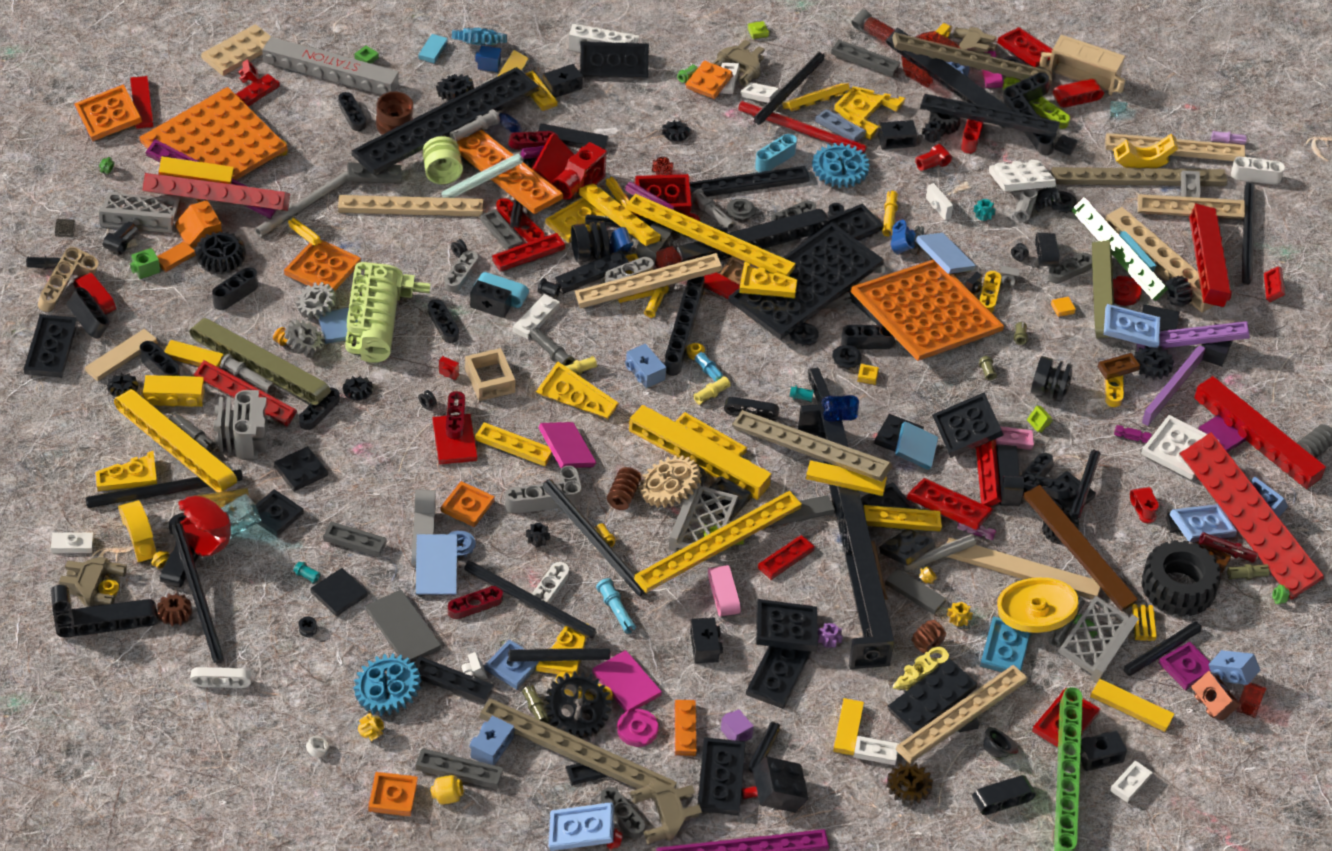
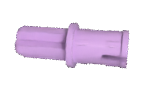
M1212 131L1211 142L1245 145L1247 139L1246 135L1232 134L1230 131L1228 133Z

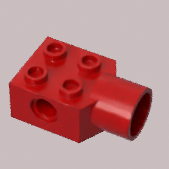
M589 142L584 147H581L579 152L569 158L565 170L552 181V185L563 193L564 200H569L577 192L579 193L580 188L590 184L597 185L605 178L607 151Z

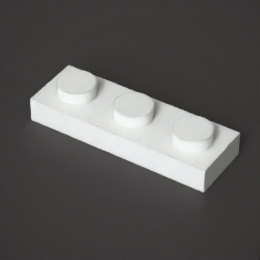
M544 294L513 326V332L529 339L530 331L532 329L535 330V327L540 328L559 308L560 302Z

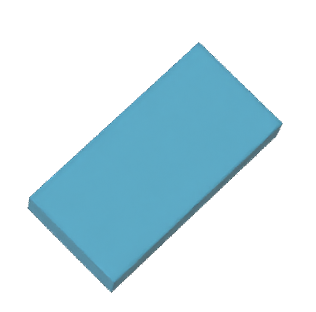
M431 34L418 54V59L435 63L448 43V38Z

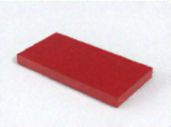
M923 478L907 495L908 500L932 511H940L941 515L974 530H977L990 517L993 511L989 506L926 478Z

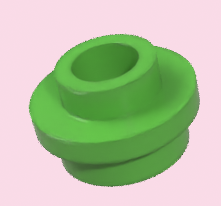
M111 157L103 158L100 162L101 173L109 174L112 171L115 162Z
M1280 584L1273 590L1272 598L1275 604H1285L1288 601L1289 589L1285 588L1284 585Z

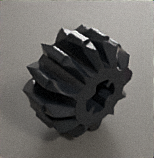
M1182 275L1175 276L1166 281V286L1169 289L1165 294H1167V300H1170L1171 305L1182 307L1192 302L1194 297L1192 291L1194 289L1191 288V283L1188 282L1187 277L1184 278Z

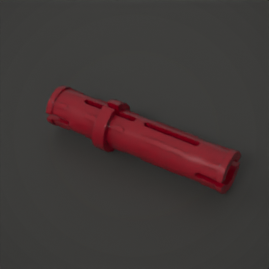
M1202 532L1199 538V544L1230 554L1235 559L1241 558L1254 563L1258 553L1256 551L1245 548L1240 543L1234 544L1206 532ZM1213 541L1225 545V547L1213 543ZM1232 548H1233V549H1236V550H1239V551H1242L1243 554H1242V553H1239V552H1237V551L1232 550Z

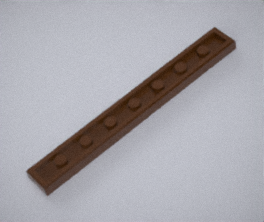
M1040 485L1024 493L1023 497L1120 611L1137 603V597Z

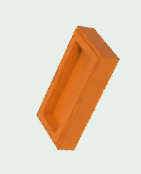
M183 241L157 257L160 268L167 272L196 255L195 250Z

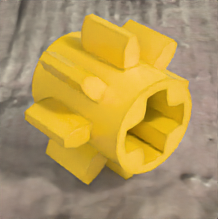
M963 602L952 603V608H948L947 616L950 617L949 622L957 627L967 626L968 621L972 620L973 613L970 612L971 606Z
M372 713L359 720L361 724L358 725V731L363 738H370L373 741L383 735L381 730L384 729V722L379 716L373 717Z

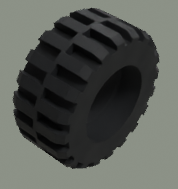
M1173 540L1171 543H1162L1161 546L1155 547L1147 557L1141 581L1142 588L1144 589L1143 592L1146 597H1149V601L1153 605L1156 604L1159 610H1165L1170 615L1179 614V616L1184 617L1186 614L1192 616L1196 615L1197 612L1202 613L1213 604L1221 581L1220 566L1216 563L1215 557L1209 555L1210 552L1207 549L1200 548V545L1196 543L1193 545L1189 541L1178 542V540ZM1173 572L1182 573L1191 577L1196 583H1178L1167 574Z

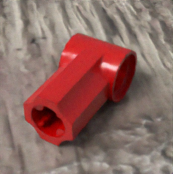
M937 144L930 152L916 157L915 163L920 171H924L937 165L945 167L952 161L953 157L942 144Z

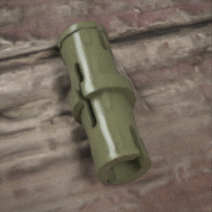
M1245 564L1242 567H1228L1227 575L1229 580L1240 578L1251 580L1254 577H1268L1269 568L1267 564L1253 566Z
M525 687L522 693L528 702L529 711L533 712L536 719L548 724L550 717H546L545 704L539 698L535 687Z

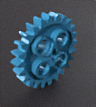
M479 27L463 28V30H452V39L462 40V42L474 45H496V43H507V34Z
M834 143L833 147L827 144V149L821 147V151L817 150L816 154H814L812 167L815 176H820L819 180H825V184L830 182L832 187L838 184L839 188L842 185L848 188V184L854 187L855 182L861 184V180H865V177L868 176L869 159H866V154H862V150L856 151V146L850 148V144L845 147L843 143L840 146Z
M392 653L390 658H387L386 654H384L381 660L376 656V662L373 663L369 660L368 667L362 666L364 672H357L359 679H354L356 686L353 687L355 697L360 706H364L365 711L371 710L372 714L379 711L380 716H382L387 711L391 715L394 709L399 713V707L402 706L406 709L405 703H413L411 697L418 696L416 690L421 689L419 685L421 682L420 673L414 662L411 663L409 658L404 660L402 655H399L396 659L394 653ZM386 670H387V677H388V679H389L388 681L386 680V677H385V671H386ZM387 686H388L389 695H390V698H389V699H387V698H388V693H387V691H386Z

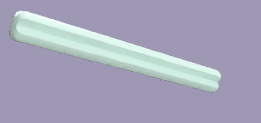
M516 154L442 191V197L454 198L522 164L523 159L520 154Z

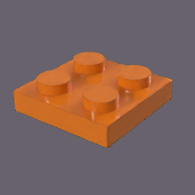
M704 60L685 85L689 90L715 99L733 77V72Z
M460 481L441 505L440 511L475 527L494 503L495 496Z
M375 772L368 812L411 817L418 776Z

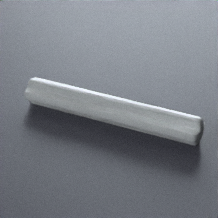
M973 535L957 539L930 550L908 566L902 564V567L905 571H910L975 546L976 539Z

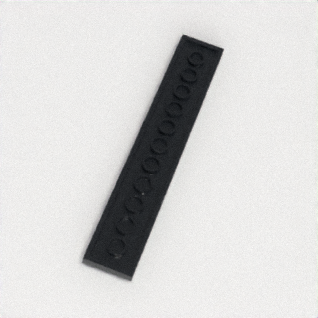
M515 67L353 149L351 156L371 174L375 175L422 151L425 143L430 139L442 136L449 137L450 132L475 121L478 116H484L492 109L498 112L539 91V85L518 67Z

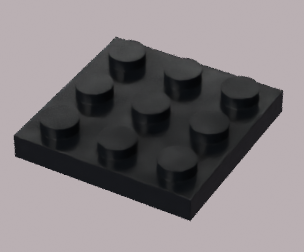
M985 392L932 414L950 458L1004 436Z
M757 599L756 645L816 652L818 647L817 606Z

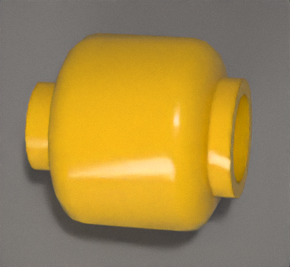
M455 775L436 778L434 786H431L432 798L437 799L441 805L458 802L460 797L464 795L461 779H457Z

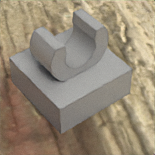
M1002 266L1000 272L1002 277L1001 285H1004V281L1009 279L1011 280V287H1013L1015 280H1018L1020 269Z

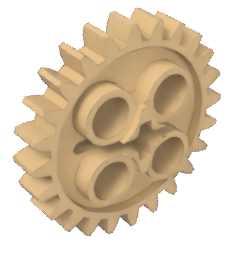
M675 455L672 460L667 457L665 462L659 460V465L653 464V469H647L648 474L642 475L644 479L640 481L641 485L639 486L640 493L646 503H649L651 506L656 505L657 508L662 504L666 508L668 504L674 506L676 501L680 504L682 498L687 500L688 494L693 495L692 489H698L697 484L701 483L699 478L702 476L694 460L691 461L690 457L685 459L683 455L678 459Z

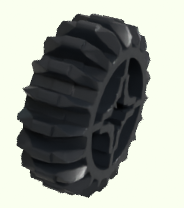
M221 231L219 233L212 232V235L206 234L205 238H201L200 242L197 243L196 256L198 264L202 268H206L207 272L212 270L214 274L220 272L222 275L225 271L228 273L230 270L236 271V268L241 267L242 262L245 260V244L241 241L240 236H235V233L229 234L228 231L225 233Z

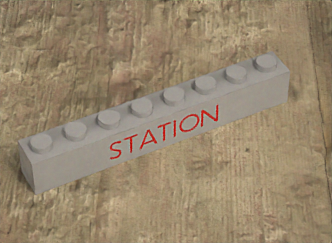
M270 37L262 49L263 63L383 95L387 92H393L399 85V71Z

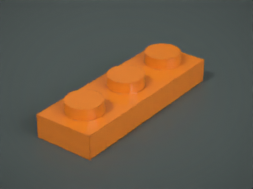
M675 699V756H696V700Z

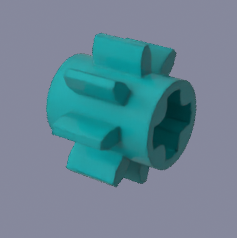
M982 199L978 200L977 205H974L973 212L976 213L975 217L979 220L987 221L992 219V215H995L996 208H994V203L990 200Z

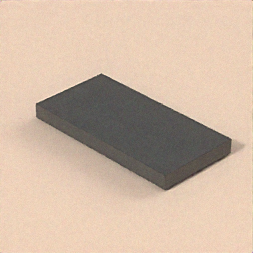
M401 589L365 605L366 611L398 656L402 655L404 660L409 658L412 663L419 656L426 657L441 650V644Z

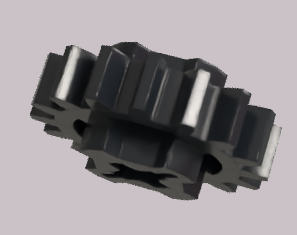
M463 74L447 76V79L442 78V82H438L436 86L438 97H441L442 100L447 98V101L474 89L472 78H469V75L463 77Z
M1145 346L1144 349L1140 347L1138 352H1135L1134 357L1140 365L1139 375L1144 373L1145 378L1151 376L1153 380H1155V377L1161 380L1163 375L1168 377L1169 373L1172 372L1174 365L1173 355L1168 354V350L1163 351L1162 346L1158 348Z

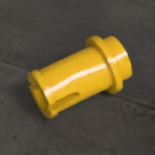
M598 524L595 530L610 547H613L615 536L610 534L605 524Z

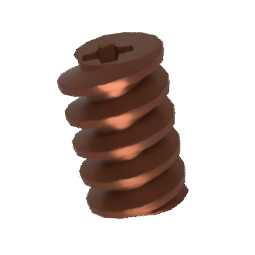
M631 467L619 469L607 494V501L611 507L617 510L629 508V504L632 502L634 493L642 479L639 471Z

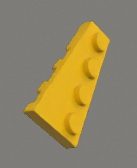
M560 362L555 364L536 391L539 395L605 419H609L619 405L613 398Z

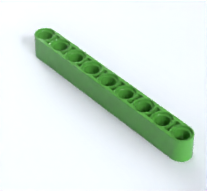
M1075 687L1067 688L1060 702L1054 851H1074L1077 845L1082 693Z

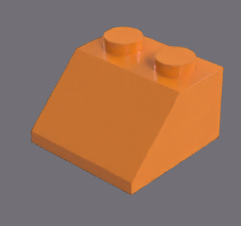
M208 200L190 205L175 222V227L181 238L191 248L197 247V243L200 242L201 238H205L206 234L212 235V232H222L221 222Z

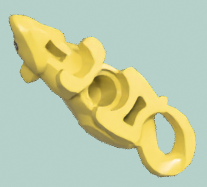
M935 647L926 652L925 655L916 658L913 666L907 665L904 667L905 674L898 678L893 685V689L900 691L909 690L911 686L935 670L938 665L943 664L949 659L947 650L942 647ZM933 653H939L942 655V657L932 658L930 657V655Z

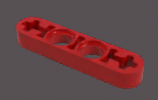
M502 198L496 202V210L510 225L514 203L507 198ZM522 212L520 227H514V229L527 242L545 237L544 232ZM522 226H529L530 228H529V229H522L521 227H522Z

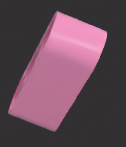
M729 565L708 568V578L719 617L740 614V602Z

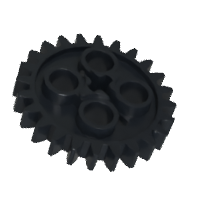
M573 671L571 677L566 672L564 679L558 676L556 679L557 683L553 681L550 685L552 689L548 688L546 691L550 696L544 698V701L548 702L544 709L550 710L546 717L553 718L550 725L556 723L558 725L556 728H562L565 732H571L573 736L578 733L580 739H582L584 733L588 737L592 735V731L598 733L599 727L603 728L605 725L604 721L609 719L607 713H610L612 710L607 707L611 704L612 700L606 699L610 693L602 691L605 685H598L599 678L593 681L592 674L586 678L584 671H582L580 676H577L576 671ZM580 687L582 691L578 704L581 707L577 711V722H574V715L577 709V704L575 702L578 699V688ZM564 690H571L574 696H567ZM585 693L593 695L594 700H588L585 697ZM567 709L570 711L571 716H564L561 710ZM582 713H588L591 720H585L582 717Z

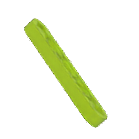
M1015 77L1005 78L1003 90L1020 81ZM1041 96L1028 102L1036 114L1042 118L1059 121V129L1068 127L1070 116Z

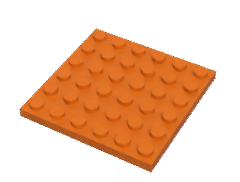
M229 87L222 89L139 137L140 142L147 149L156 139L199 162L234 167L232 176L234 180L241 178L288 150L287 145Z
M934 259L852 286L851 293L917 361L1001 332L1004 327L953 274H947Z

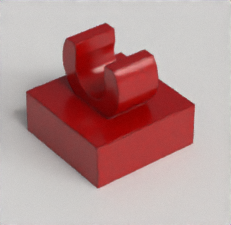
M248 59L242 62L243 69L238 71L241 75L239 79L243 83H246L248 80L252 83L258 80V69Z

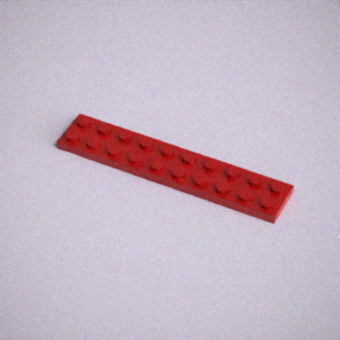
M1212 432L1179 453L1251 549L1258 553L1257 556L1261 562L1268 565L1269 572L1278 584L1284 585L1285 588L1289 589V598L1291 600L1324 579L1317 566Z

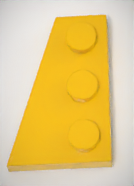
M154 451L148 452L147 456L139 459L138 457L131 458L128 463L122 465L115 464L96 471L97 492L157 484Z

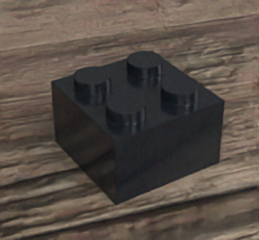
M766 756L753 769L760 806L796 813L809 800L801 764Z

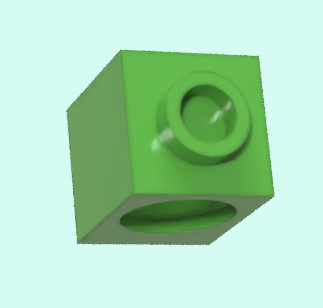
M152 248L131 255L132 263H130V268L133 274H137L139 279L160 273L159 259Z

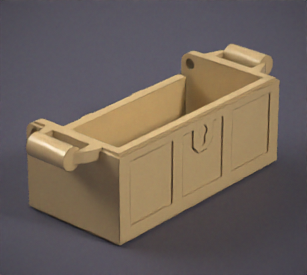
M1060 35L1052 49V53L1043 52L1041 54L1040 66L1047 69L1050 75L1055 69L1054 73L1077 81L1096 79L1100 87L1109 91L1108 95L1111 96L1113 92L1122 93L1124 89L1125 79L1121 78L1125 59L1124 55L1064 35ZM1050 57V64L1046 65L1047 59Z

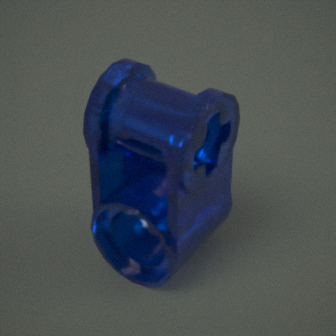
M854 395L826 396L821 401L824 408L823 417L826 421H852L858 417L859 399Z

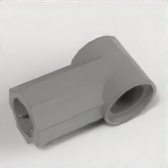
M1036 189L1022 190L1014 213V217L1018 221L1024 222L1029 220L1036 203Z

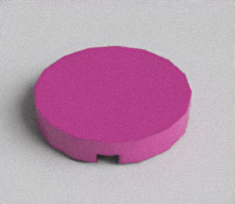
M643 709L624 712L619 717L617 723L618 736L624 743L630 746L643 747L649 745L658 735L659 726L656 721L657 719L652 713Z

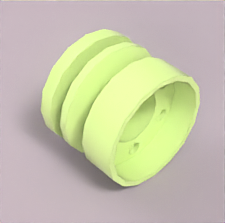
M442 136L430 139L425 143L422 154L427 178L436 184H449L456 181L463 172L457 142L452 138Z

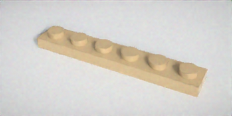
M1138 195L1137 213L1190 216L1196 203L1216 208V214L1219 218L1244 219L1245 217L1244 200Z

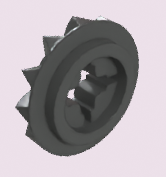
M738 198L728 203L727 213H729V217H734L735 220L741 219L743 222L744 219L750 220L751 216H754L755 206L747 199Z

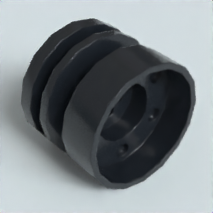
M598 221L597 225L595 222H590L589 231L584 223L571 226V245L577 263L589 261L591 252L595 260L600 259V256L602 258L609 255L610 241L604 221Z
M1041 356L1034 375L1031 393L1043 396L1046 389H1049L1050 399H1053L1055 392H1058L1057 401L1062 402L1070 387L1073 364L1068 363L1064 371L1062 370L1063 361H1060L1057 368H1053L1054 359Z

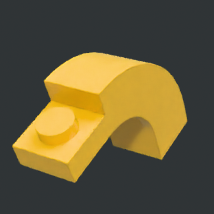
M1170 134L1151 147H1136L1126 140L1113 149L1116 162L1125 168H1159L1169 163L1168 156L1179 148L1176 137Z
M137 500L119 505L118 509L122 523L129 532L137 563L152 559L157 552L151 527L141 502Z

